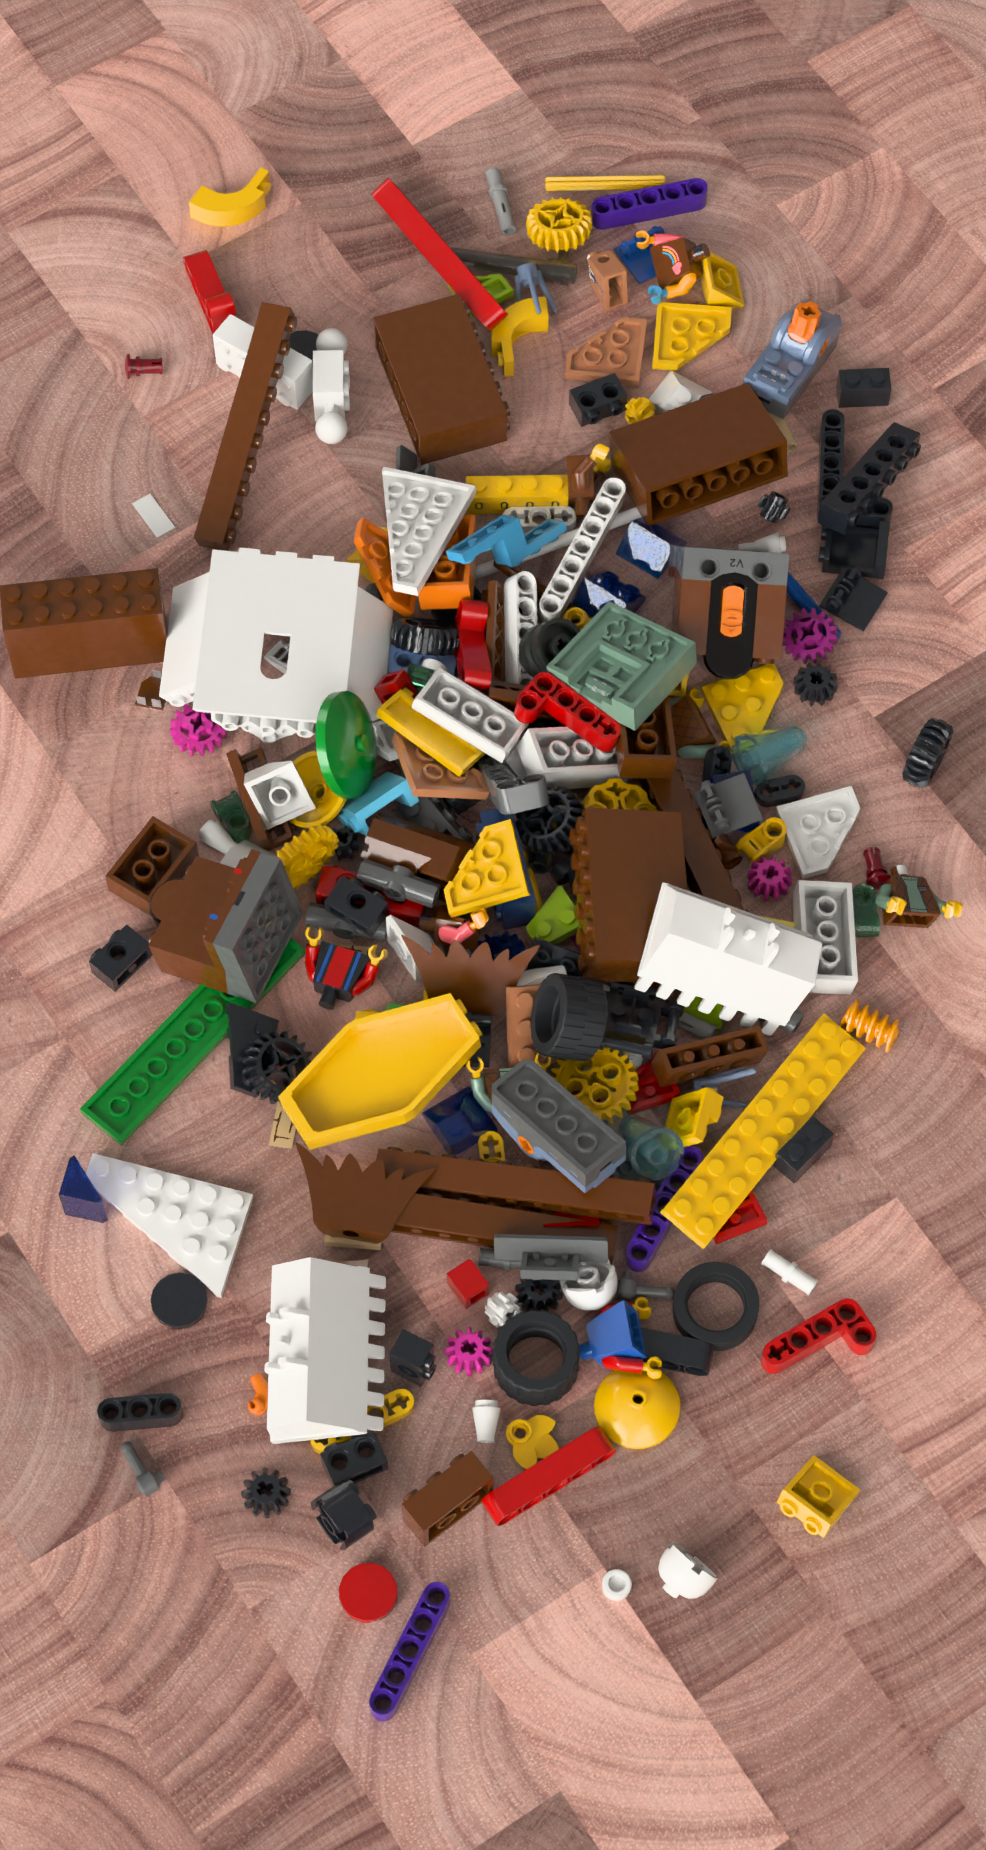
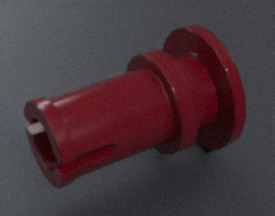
M127 354L125 359L127 379H130V374H136V376H140V374H163L162 358L140 359V356H136L135 359H130V354Z
M870 847L863 852L867 865L865 885L870 890H879L891 876L887 874V869L883 866L880 849L875 847L874 854L873 847Z

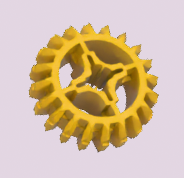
M562 196L559 199L551 197L549 201L542 200L541 204H535L534 209L529 210L526 220L527 234L532 240V244H538L539 249L546 248L547 252L551 250H556L557 253L559 250L568 252L569 248L576 250L578 245H584L585 240L589 239L592 229L590 211L587 210L586 205H581L579 200L573 202L571 197L568 199H563Z

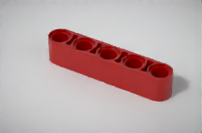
M600 1426L594 1427L494 1489L481 1502L495 1524L502 1526L608 1460L616 1453V1449Z

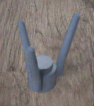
M527 263L517 267L518 275L514 277L516 282V302L522 300V284L524 288L530 287L536 312L540 314L541 308L535 285L539 282L554 313L557 312L554 301L542 278L541 270L537 271L536 264Z
M745 1066L693 1079L694 1091L704 1087L713 1088L718 1091V1083L755 1074L757 1070L754 1068L745 1070ZM723 1099L722 1102L723 1106L746 1107V1103L741 1101Z

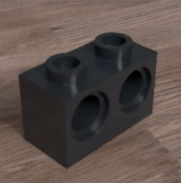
M615 373L569 390V405L581 427L588 424H596L604 418L617 416L627 410L625 405L627 404L628 395Z
M374 1430L366 1434L353 1435L350 1438L351 1440L342 1444L339 1442L330 1444L324 1448V1452L320 1453L322 1465L332 1486L340 1481L347 1482L348 1480L356 1484L388 1469L387 1458ZM364 1448H370L374 1451V1454L371 1457L363 1458L359 1455V1452ZM336 1460H344L348 1463L341 1470L332 1467Z

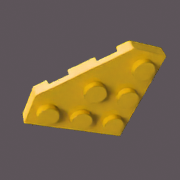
M667 302L657 304L652 369L677 371L730 333L732 307Z
M766 664L701 687V693L705 698L704 700L724 741L729 743L728 750L732 752L731 756L756 748L761 733L771 716L784 685L775 664Z
M511 819L483 828L479 835L480 839L474 848L469 850L459 865L458 873L452 882L449 881L444 888L448 912L451 918L530 895Z

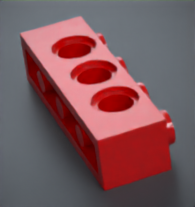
M324 865L315 893L316 904L325 905V900L342 876L349 880L350 878L357 880L358 873L347 871L345 868L337 865L332 867ZM364 885V889L371 893L376 891L387 899L386 902H388L389 906L387 916L392 915L419 929L420 915H425L427 906L407 899L400 904L394 903V900L387 897L383 891ZM355 901L352 905L362 908L365 902Z

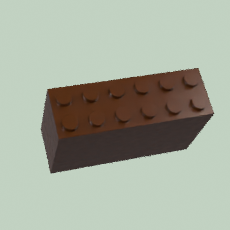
M460 294L373 317L375 348L421 465L507 441V431L510 430L507 416H510L507 401L503 402L501 399L502 390L498 381L495 382L493 379V366L484 357L486 356L485 346L482 341L478 342L475 322H470L467 302H462Z
M749 383L609 432L612 470L617 478L625 483L627 494L648 527L788 477L787 439Z
M158 568L0 585L3 633L15 679L164 662L167 621Z
M586 807L581 817L577 818L575 829H571L569 834L570 845H573L574 853L571 857V868L575 870L576 877L573 881V894L577 895L574 915L575 919L579 920L576 942L581 948V954L578 957V968L582 970V976L598 981L637 982L640 977L637 976L662 883H668L687 890L681 812Z

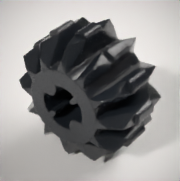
M809 662L806 668L800 667L796 677H794L795 695H800L801 703L808 700L811 707L815 702H818L821 706L825 704V700L831 702L838 688L836 673H831L830 666L822 668L821 662L817 666H813Z
M520 1277L521 1283L515 1285V1291L519 1293L516 1296L518 1299L517 1303H523L522 1310L524 1312L530 1308L537 1311H549L550 1307L556 1310L558 1308L557 1300L563 1299V1292L560 1291V1281L521 1279ZM539 1289L540 1292H544V1294L539 1295V1293L534 1290Z
M264 1467L262 1470L263 1475L259 1476L256 1471L251 1473L254 1481L244 1480L243 1483L247 1489L241 1491V1496L247 1499L244 1503L245 1508H253L254 1516H258L261 1511H264V1516L268 1519L270 1518L271 1510H274L275 1514L280 1515L281 1509L279 1505L286 1507L289 1505L286 1497L291 1495V1489L285 1487L288 1484V1479L286 1477L279 1478L280 1473L277 1469L269 1475L268 1469ZM266 1489L267 1492H271V1495L267 1497L265 1494H261V1491Z

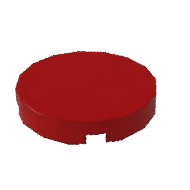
M361 1563L350 1568L343 1576L339 1586V1600L344 1612L352 1619L362 1623H371V1621L386 1618L394 1609L397 1601V1584L393 1575L385 1567L375 1563Z

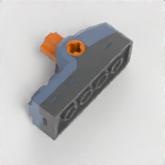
M809 300L795 304L781 317L775 327L770 343L743 380V384L749 383L766 410L781 419L786 417L836 348L842 327L840 315L836 313L833 315L818 308L819 305Z
M533 1060L520 1061L492 1084V1114L507 1133L515 1140L525 1154L534 1158L539 1163L542 1161L550 1162L584 1193L588 1192L592 1187L596 1188L615 1172V1168L626 1160L627 1142Z

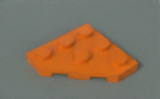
M363 517L357 522L354 543L386 605L404 617H409L414 612L416 595L394 591L388 532Z

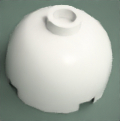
M609 1260L607 1263L580 1262L578 1280H559L567 1301L577 1309L587 1311L599 1310L610 1303L615 1297L618 1286L615 1267L610 1265Z
M672 1541L661 1556L658 1567L659 1575L665 1582L663 1589L674 1598L681 1595L688 1599H694L704 1595L711 1589L718 1578L702 1561L695 1556L692 1557L685 1553L687 1551L685 1548Z

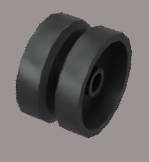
M555 618L529 628L522 635L519 643V657L523 668L533 678L538 673L547 672L546 666L581 630L576 624L563 618Z

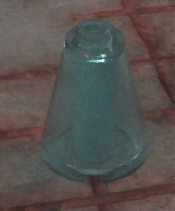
M795 725L743 733L733 739L736 740L735 745L731 746L733 761L739 773H745L749 777L747 781L750 784L757 785L764 782L800 753L806 746L807 738L804 731Z
M636 1114L628 1115L620 1122L619 1134L627 1142L626 1152L633 1170L640 1177L660 1180L668 1177L680 1165L678 1161L681 1154H684L682 1140L676 1132Z

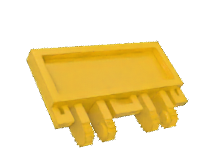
M406 687L403 690L400 689L378 708L376 712L377 717L458 777L462 776L486 754L412 709L414 693Z

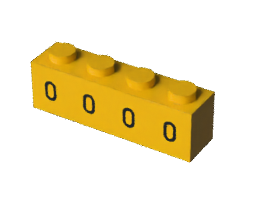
M567 475L466 476V484L476 486L477 493L466 514H503L510 507L568 506Z

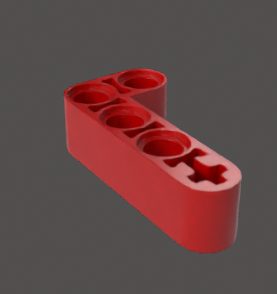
M207 250L183 257V262L210 330L214 334L230 314L236 317V310L230 292L225 293Z
M461 599L454 622L458 629L457 639H460L458 649L455 650L459 680L476 690L488 691L492 679V670L484 635L488 617V602Z
M548 672L538 673L517 698L514 715L521 723H532L543 711H546L600 751H612L617 745L621 734L620 724ZM538 687H544L548 691L540 690ZM565 702L569 706H563L560 703ZM523 705H529L532 709H527ZM581 718H587L590 720V722H586Z
M845 1298L769 1341L764 1346L761 1365L768 1373H780L840 1337L844 1339L853 1353L866 1355L873 1349L876 1340V1330L860 1305L853 1299ZM848 1311L853 1315V1318L844 1319L840 1316V1312ZM825 1325L830 1331L828 1333H820L816 1330V1326ZM859 1334L866 1335L869 1338V1342L861 1343L855 1336ZM801 1339L806 1345L804 1347H796L792 1344V1340Z

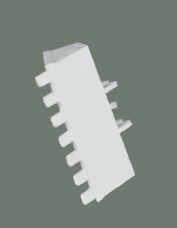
M662 883L637 976L640 977L635 984V989L646 992L653 981L661 984L656 992V996L666 1000L674 989H678L682 992L677 1003L682 1006L688 1007L695 996L703 998L698 1007L700 1012L709 1014L718 1003L724 1005L719 1014L720 1019L730 1021L739 1010L745 1012L740 1021L741 1026L751 1028L758 1018L766 1020L761 1028L762 1033L772 1035L779 1025L785 1026L791 1015L815 985L822 942L813 938L812 934L671 884Z
M312 1257L272 1266L271 1312L266 1315V1322L270 1324L269 1362L265 1363L264 1369L269 1374L267 1430L272 1444L366 1434L367 1430H383L384 1419L367 1415V1406L382 1407L384 1405L383 1394L368 1391V1382H384V1370L368 1367V1358L384 1359L385 1348L384 1346L369 1344L368 1340L369 1335L383 1336L385 1334L384 1323L369 1320V1311L381 1313L385 1311L386 1301L384 1299L369 1297V1288H386L385 1276L371 1274L368 1267L351 1266Z

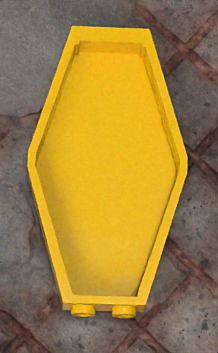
M451 993L355 1019L345 1025L278 1096L282 1107L309 1150L405 1124L414 1119L481 1047L480 1036L482 1033L475 1021L470 1023L466 1018L465 1014L468 1012L460 999L455 1001Z

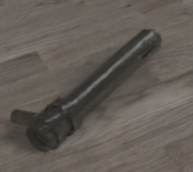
M451 247L469 270L517 276V267L527 263H535L537 271L541 270L545 283L554 284V282H560L561 285L568 286L576 282L578 266L572 264V261H567L570 248L568 252L559 250L557 259L548 258L547 260Z

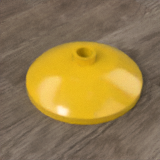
M311 751L293 761L316 806L315 809L288 820L292 824L304 829H310L312 826L316 828L320 824L321 826L326 825L339 814L346 802V799L338 797L329 788L319 766L317 751Z
M614 1370L604 1378L597 1389L594 1400V1413L598 1425L610 1440L626 1448L645 1449L661 1443L673 1432L680 1416V1398L675 1385L663 1372L661 1378L651 1379L646 1371L631 1373ZM641 1397L643 1402L636 1404L633 1402V1398Z

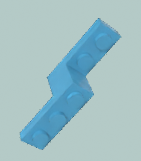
M501 515L448 549L446 553L450 561L468 564L474 561L475 557L480 553L492 550L496 564L515 567L521 564L522 560L527 556L538 553L541 550L540 548L547 543L558 540L559 536L567 531L565 521L547 519L524 534L518 517Z

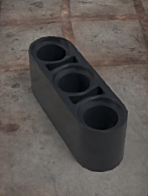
M641 1328L647 1355L643 1362H647L651 1357H658L662 1361V1367L659 1368L696 1376L709 1375L715 1348L713 1344L703 1340Z
M173 1393L107 1398L100 1402L97 1408L101 1426L111 1432L172 1427L180 1423L183 1418L180 1399ZM166 1406H175L176 1410L174 1413L169 1415L162 1413ZM138 1408L148 1410L142 1417L133 1415L134 1411ZM116 1410L119 1412L114 1419L104 1418L108 1411Z

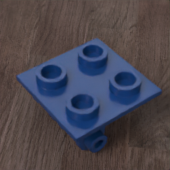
M653 226L651 230L647 231L649 236L665 234L661 226ZM635 235L633 239L621 242V245L614 248V251L637 282L641 284L656 276L650 251L653 244H649L645 249H640L637 247L636 242H644L646 238H637Z

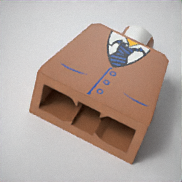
M611 250L601 253L599 251L591 252L587 257L589 281L605 312L628 304L627 272L625 267Z

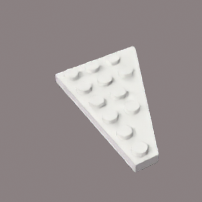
M383 467L382 475L394 591L418 596L477 494L476 486Z
M93 1153L84 1177L85 1183L93 1190L98 1191L108 1203L114 1205L123 1213L124 1217L139 1230L146 1233L148 1238L162 1247L180 1266L199 1279L216 1297L222 1298L254 1199L253 1194Z

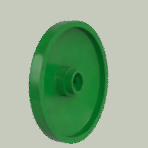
M350 691L333 692L324 699L317 717L315 738L318 762L323 777L334 794L343 799L358 798L368 791L375 774L377 748L374 727L366 706L356 694Z

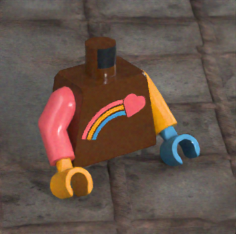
M642 230L636 233L637 238H646L644 242H636L638 248L645 249L649 244H653L650 251L658 285L650 286L648 288V295H658L651 297V302L657 305L662 302L663 297L669 299L686 295L696 280L703 275L701 260L710 256L708 246L705 243L697 246L696 243L681 235L653 234V236H649L646 231Z
M438 906L436 917L420 915L419 929L424 932L435 933L434 943L436 945L450 947L452 942L457 940L464 949L476 950L480 928L485 926L489 917L486 910L481 908L474 912L451 918L447 906Z

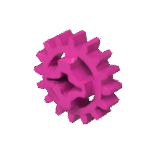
M186 704L183 705V712L176 710V719L170 720L172 727L170 728V734L173 737L174 745H179L182 753L189 749L190 756L199 751L202 757L205 750L214 753L213 746H222L221 739H226V730L217 723L214 725V721L208 720V718L211 719V713L196 712L192 709L193 707L189 708Z

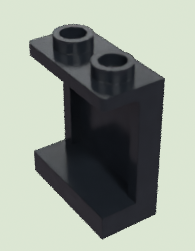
M880 521L878 529L851 527L845 535L822 525L820 540L825 541V547L820 546L818 562H823L822 572L839 574L843 567L848 569V567L857 565L861 568V577L883 579L887 559L890 522Z

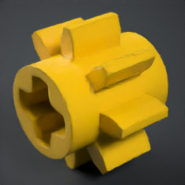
M639 397L637 400L632 398L625 405L627 408L625 418L629 424L656 414L654 412V404L645 397Z

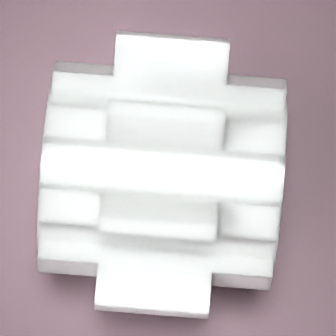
M503 1292L494 1293L491 1298L487 1299L488 1302L485 1305V1314L490 1317L488 1321L496 1328L500 1325L503 1327L509 1318H513L516 1314L522 1312V1307L517 1303L518 1299L510 1292L507 1295Z

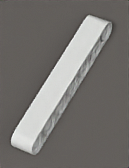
M609 478L603 483L541 597L537 614L540 624L555 618H562L622 507L626 486L619 478Z

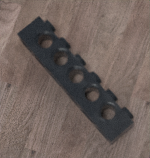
M893 422L820 503L818 523L844 535L851 527H855L863 513H868L873 502L882 497L888 485L891 486L895 482L897 475L906 470L909 461L918 456L921 449L919 444L920 433Z

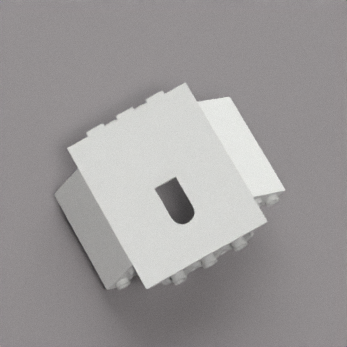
M240 547L239 552L212 549L210 572L173 587L159 697L165 699L171 705L179 707L193 701L192 709L194 711L211 713V720L221 725L225 730L233 731L241 727L244 731L254 734L267 743L275 742L278 739L295 733L304 738L315 735L320 707L324 699L333 692H353L366 706L371 720L380 719L376 716V712L382 703L374 691V687L383 675L387 674L393 609L358 586L359 563L334 561L333 556L313 555V559L297 558V553L276 551V555L260 554V549ZM264 634L290 636L287 670L278 679L265 677L260 669Z

